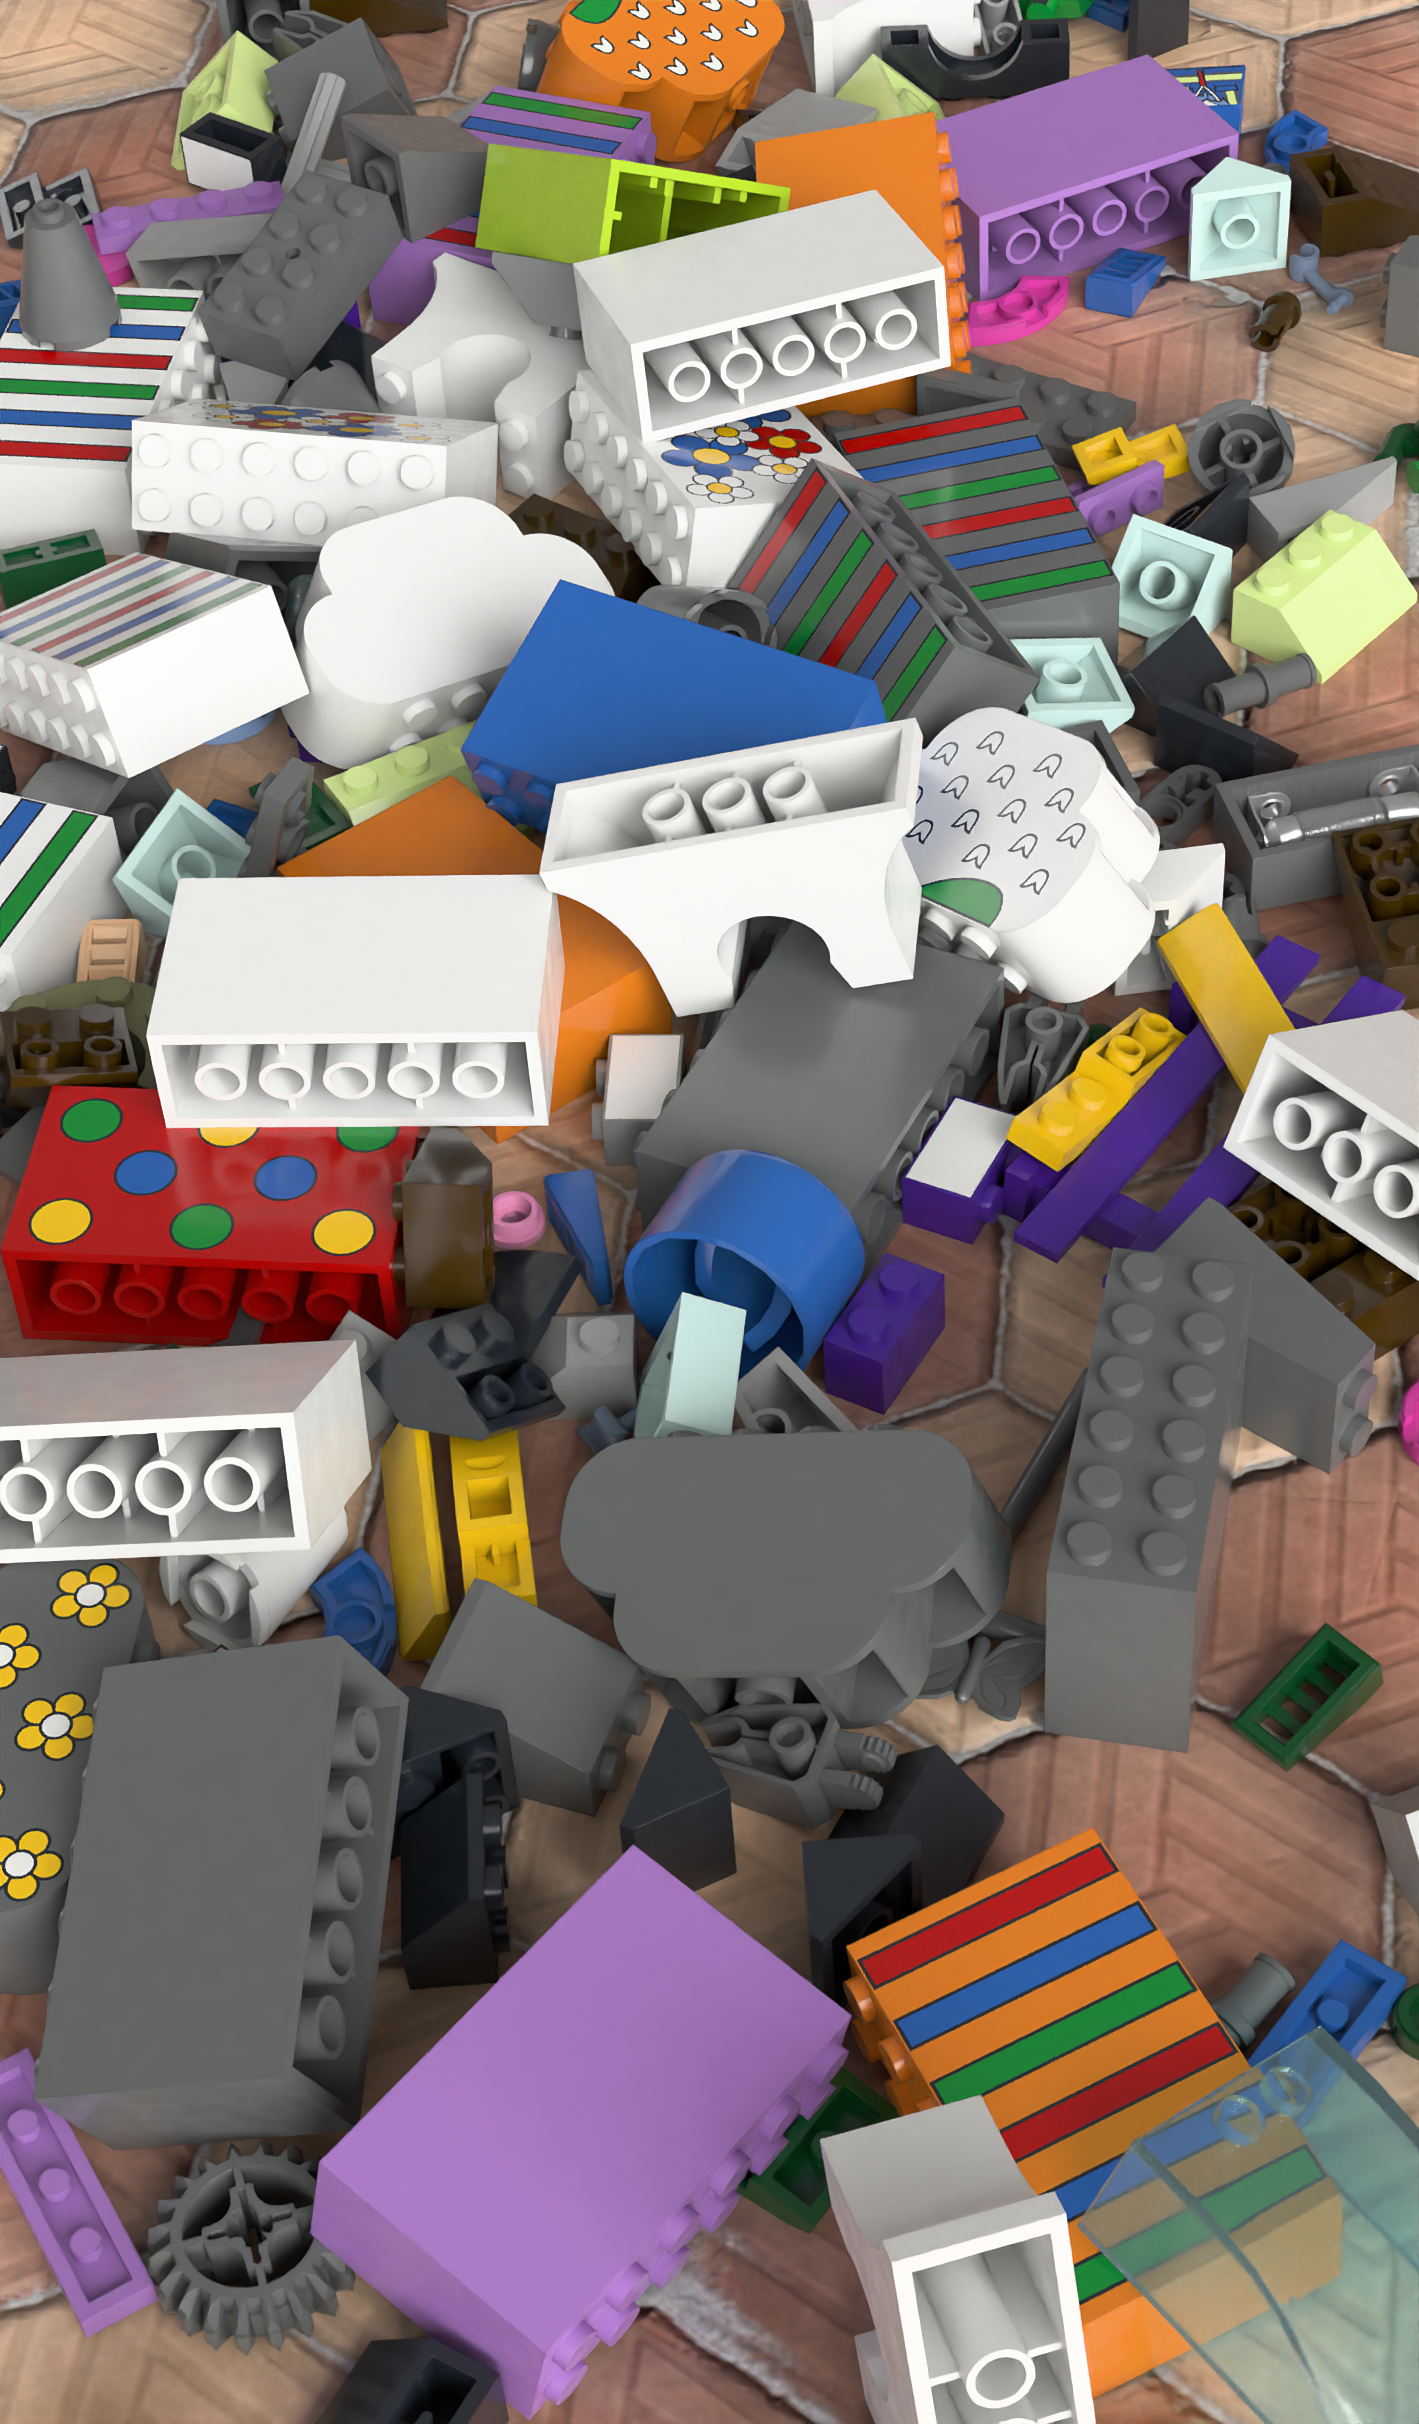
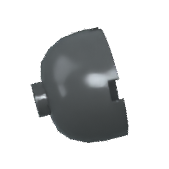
M1245 399L1220 403L1202 415L1195 425V431L1191 436L1187 451L1192 480L1203 495L1243 472L1250 479L1249 498L1284 488L1292 474L1295 442L1290 425L1272 407L1268 406L1267 410L1259 405H1251V400Z

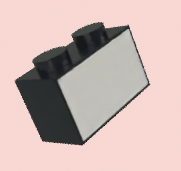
M212 112L207 113L179 133L188 184L205 190L217 189L221 191L246 187L248 184L256 181L269 183L280 181L282 185L287 166L281 136Z

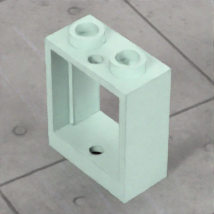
M685 1292L681 1293L642 1370L633 1439L667 1437L669 1433L680 1430L696 1432L703 1436L731 1435L746 1310Z

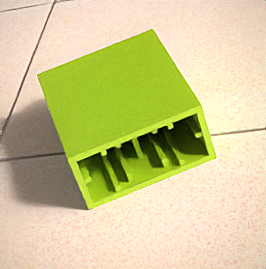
M489 143L475 248L573 264L788 211L791 188L611 158Z

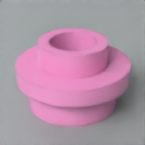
M507 1191L493 1198L495 1246L509 1250L522 1249L533 1245L544 1235L546 1230L545 1212L533 1196L522 1191Z

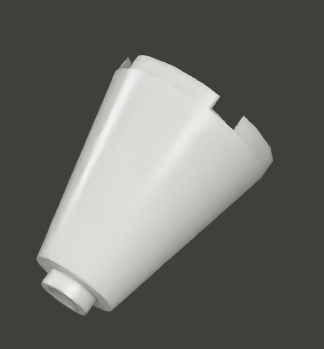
M344 1508L340 1510L311 1550L160 1556L159 1574L163 1592L170 1606L180 1600L192 1618L183 1626L194 1639L211 1652H216L220 1648L227 1651L263 1646L347 1541L348 1526L346 1512Z

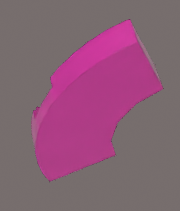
M1021 276L1017 286L1001 297L988 301L968 303L966 320L969 326L971 347L995 345L1017 340L1047 326L1058 317L1068 302L1070 277Z

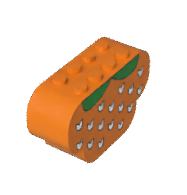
M571 0L559 18L558 24L561 26L557 37L553 40L545 54L547 63L536 93L650 112L651 129L657 140L654 157L668 162L681 163L692 161L700 157L733 124L736 109L747 110L752 104L771 56L784 33V18L773 0H580L579 2Z

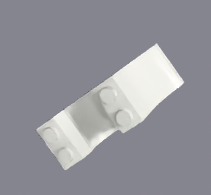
M790 0L813 93L836 98L835 95L872 54L882 60L881 27L928 25L934 38L944 48L965 56H974V46L981 45L980 21L978 17L973 18V5L980 4L981 0Z
M445 252L433 261L436 290L427 307L413 323L371 356L377 403L384 414L483 422L496 421L498 423V445L503 489L527 499L535 493L551 500L575 480V477L571 472H568L565 466L564 446L567 440H571L572 420L569 413V396L572 391H576L577 371L592 370L586 361L582 331L580 340L549 336L550 326L532 322L498 271Z
M910 718L556 784L539 874L548 891L567 896L585 904L606 917L629 937L650 964L677 1017L734 1008L747 919L757 916L785 917L812 928L828 946L831 964L852 988L913 979L922 888L901 838L914 826L923 741L922 732L916 718Z
M982 2096L970 2097L820 2139L831 2206L846 2248L859 2274L876 2329L854 2336L864 2396L875 2424H1096L1066 2213L1055 2191L1039 2196L1028 2184L1010 2154Z

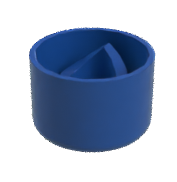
M750 1149L724 1150L701 1158L683 1175L629 1253L624 1266V1285L634 1313L647 1332L656 1341L661 1335L682 1292L746 1310L738 1381L777 1347L804 1372L821 1346L823 1339L833 1327L857 1289L864 1271L865 1251L860 1230L852 1214L834 1191L815 1175L787 1159L767 1152Z

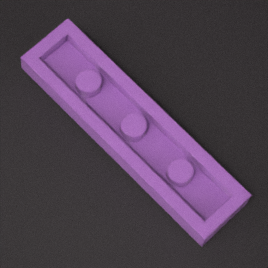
M256 181L248 184L246 187L224 191L211 189L203 191L196 196L179 199L160 198L150 204L133 207L114 206L106 209L104 212L93 213L91 216L100 255L128 251L147 227L154 222L274 213L285 197L280 181L270 183Z
M26 2048L0 2061V2171L85 2337L88 2338L159 2300L149 2273L69 2123L34 2100V2068L36 2062L29 2048Z

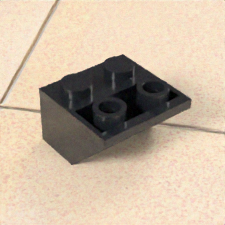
M491 1303L413 1324L365 1372L401 1425L413 1429L484 1441L559 1416L566 1409L553 1390L552 1382L548 1375L534 1364L515 1338L511 1324L494 1309Z
M409 1685L398 1687L409 1698L390 1860L401 1856L400 1823L466 1774L482 1773L486 1802H500L502 1816L520 1807L508 1724L501 1710Z
M472 1773L463 1776L400 1823L401 1951L409 1990L497 1983L499 1981L498 1953L511 1952L509 1908L505 1907L504 1889H510V1873L507 1845H503L500 1802H486L482 1773Z
M431 2337L372 2340L315 2424H507L509 2416L500 2373Z

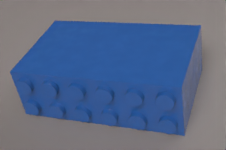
M560 579L460 751L472 774V780L476 783L484 802L487 804L486 808L495 810L512 826L521 823L538 829L546 837L556 784L887 723L877 684L874 680Z

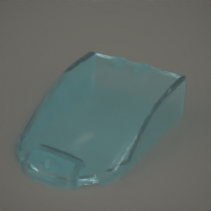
M1320 2025L1135 2139L1077 2227L1265 2424H1419V2128L1380 2083Z

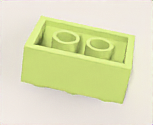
M238 30L182 92L171 165L177 170H185L179 133L209 112L275 134L272 132L273 121L277 115L272 110L266 97V92L271 88L264 70L279 63V61Z
M874 54L865 61L835 95L838 99L877 108L879 113L873 122L935 112L936 121L945 118L937 101Z
M1330 509L1233 590L1231 643L1274 663L1294 657L1301 652L1306 653L1315 664L1317 671L1316 682L1323 684L1417 602V592L1375 528Z
M477 720L456 726L449 731L416 744L405 746L396 752L324 779L325 795L352 827L450 775H453L483 800L460 751ZM521 823L514 826L526 837L535 834L532 827Z

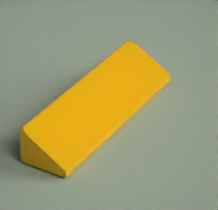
M1214 903L1203 908L1157 939L1156 947L1245 1095L1269 1034L1296 1029L1218 903Z
M399 1422L386 1441L380 1458L400 1652L403 1661L412 1662L436 1657L449 1631L452 1620L429 1431L403 1427Z

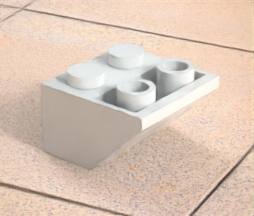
M1223 843L1158 851L1151 869L1140 882L1154 902V926L1141 951L1121 976L1111 984L1115 996L1172 989V984L1176 979L1156 947L1157 939L1211 904L1218 903L1222 908L1225 848Z

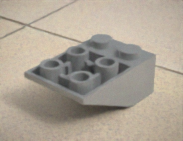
M796 88L739 127L715 167L721 177H725L751 164L756 171L755 142L870 123L875 120L879 112L874 107Z

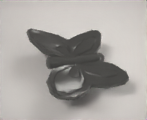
M1026 1635L1006 1640L999 1644L988 1656L991 1642L983 1636L975 1639L971 1654L969 1653L967 1640L952 1646L933 1648L927 1680L915 1699H939L954 1693L955 1700L959 1704H965L973 1698L978 1708L990 1716L1006 1722L1015 1720L1021 1706L1019 1689L1035 1683L1045 1672L1046 1639Z

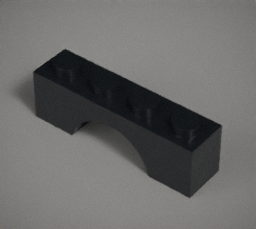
M1067 18L1020 20L1015 33L1007 43L993 52L978 56L960 55L944 48L934 38L928 25L881 27L882 61L933 99L941 98L945 101H958L964 97L983 96L992 99H1004L1010 95H1020L1069 79L1070 39Z

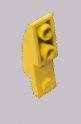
M1140 1007L1083 1051L1073 1073L1016 1116L1009 1128L1006 1139L1057 1172L1070 1162L1075 1164L1187 1036L1175 1029L1172 1023L1165 1017L1150 1013Z
M518 1430L484 1441L449 1435L465 1596L474 1578L489 1581L538 1608Z

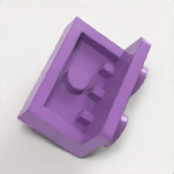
M1157 460L1150 461L1101 485L1088 484L1086 478L1067 486L1095 538L1130 523L1133 514L1143 517L1163 507V464Z

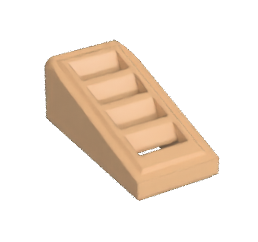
M138 919L90 920L81 936L76 982L104 980L108 977L118 976L130 982L142 984L148 949L141 921Z

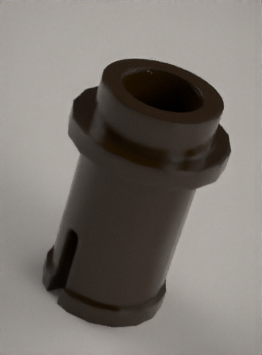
M1287 291L1271 294L1265 300L1262 315L1249 331V338L1255 337L1251 341L1252 345L1260 351H1274L1280 345L1281 339L1287 330L1294 328L1301 319L1300 301L1294 294Z

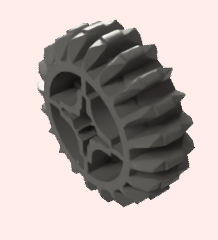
M264 2138L260 2141L254 2155L243 2156L242 2151L231 2142L226 2155L227 2161L215 2165L213 2161L201 2155L198 2164L200 2176L195 2180L176 2175L175 2184L173 2185L176 2199L157 2200L155 2214L159 2225L148 2229L147 2244L151 2254L148 2272L154 2285L159 2289L157 2294L162 2308L165 2312H168L169 2316L177 2315L180 2328L189 2337L203 2330L206 2342L217 2351L234 2335L238 2349L248 2356L257 2337L267 2336L271 2346L275 2347L278 2351L281 2350L285 2337L283 2332L293 2327H296L300 2333L311 2338L312 2330L314 2329L311 2315L314 2312L336 2317V2311L339 2307L336 2292L353 2291L356 2277L354 2271L310 2234L321 2156L319 2155L305 2162L302 2151L293 2142L276 2157L274 2156L272 2146ZM251 2228H256L260 2242L258 2244L261 2256L259 2264H255L250 2248L252 2247L249 2234ZM229 2285H239L246 2288L229 2287Z

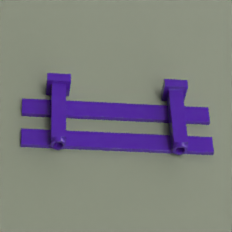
M1276 935L1254 962L1282 1006L1318 964L1320 954ZM1362 975L1321 1024L1283 1006L1282 1008L1294 1028L1301 1029L1398 1011L1404 1005L1406 995ZM1177 981L1172 984L1168 1020L1175 1029L1187 1037L1071 1168L1065 1166L1057 1172L1023 1150L1005 1170L1002 1213L1022 1223L1014 1231L1013 1241L1055 1263H1058L1082 1235L1111 1250L1115 1247L1155 1252L1208 1197L1220 1202L1227 1209L1236 1204L1261 1175L1253 1167L1223 1148L1229 1134L1228 1131L1159 1213L1119 1193L1228 1068ZM1107 1274L1104 1276V1278H1103V1280H1102V1287H1103L1104 1289H1105Z

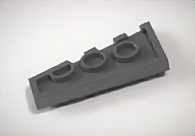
M292 756L278 775L269 772L265 776L254 798V805L260 807L259 814L252 822L245 839V844L251 846V850L244 860L237 878L278 877L276 870L278 866L308 851L301 844L309 833L310 821L304 817L311 806L314 766Z

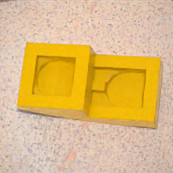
M1176 424L1128 441L1122 428L1119 427L1071 446L1088 484L1101 485L1153 460H1157L1164 465V479L1190 471L1187 458L1188 447Z

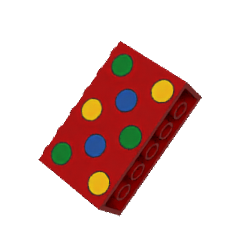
M52 1085L0 1249L23 1338L170 1345L173 1342L176 1345L209 1346L228 1339L240 1304H242L244 1311L249 1316L266 1322L260 1338V1344L329 1341L349 1310L398 1340L409 1329L413 1307H406L405 1284L396 1283L394 1260L396 1247L398 1244H404L403 1222H395L393 1219V1189L396 1182L403 1181L407 1162L416 1158L419 1140L427 1138L430 1133V1126L166 1128L158 1089Z

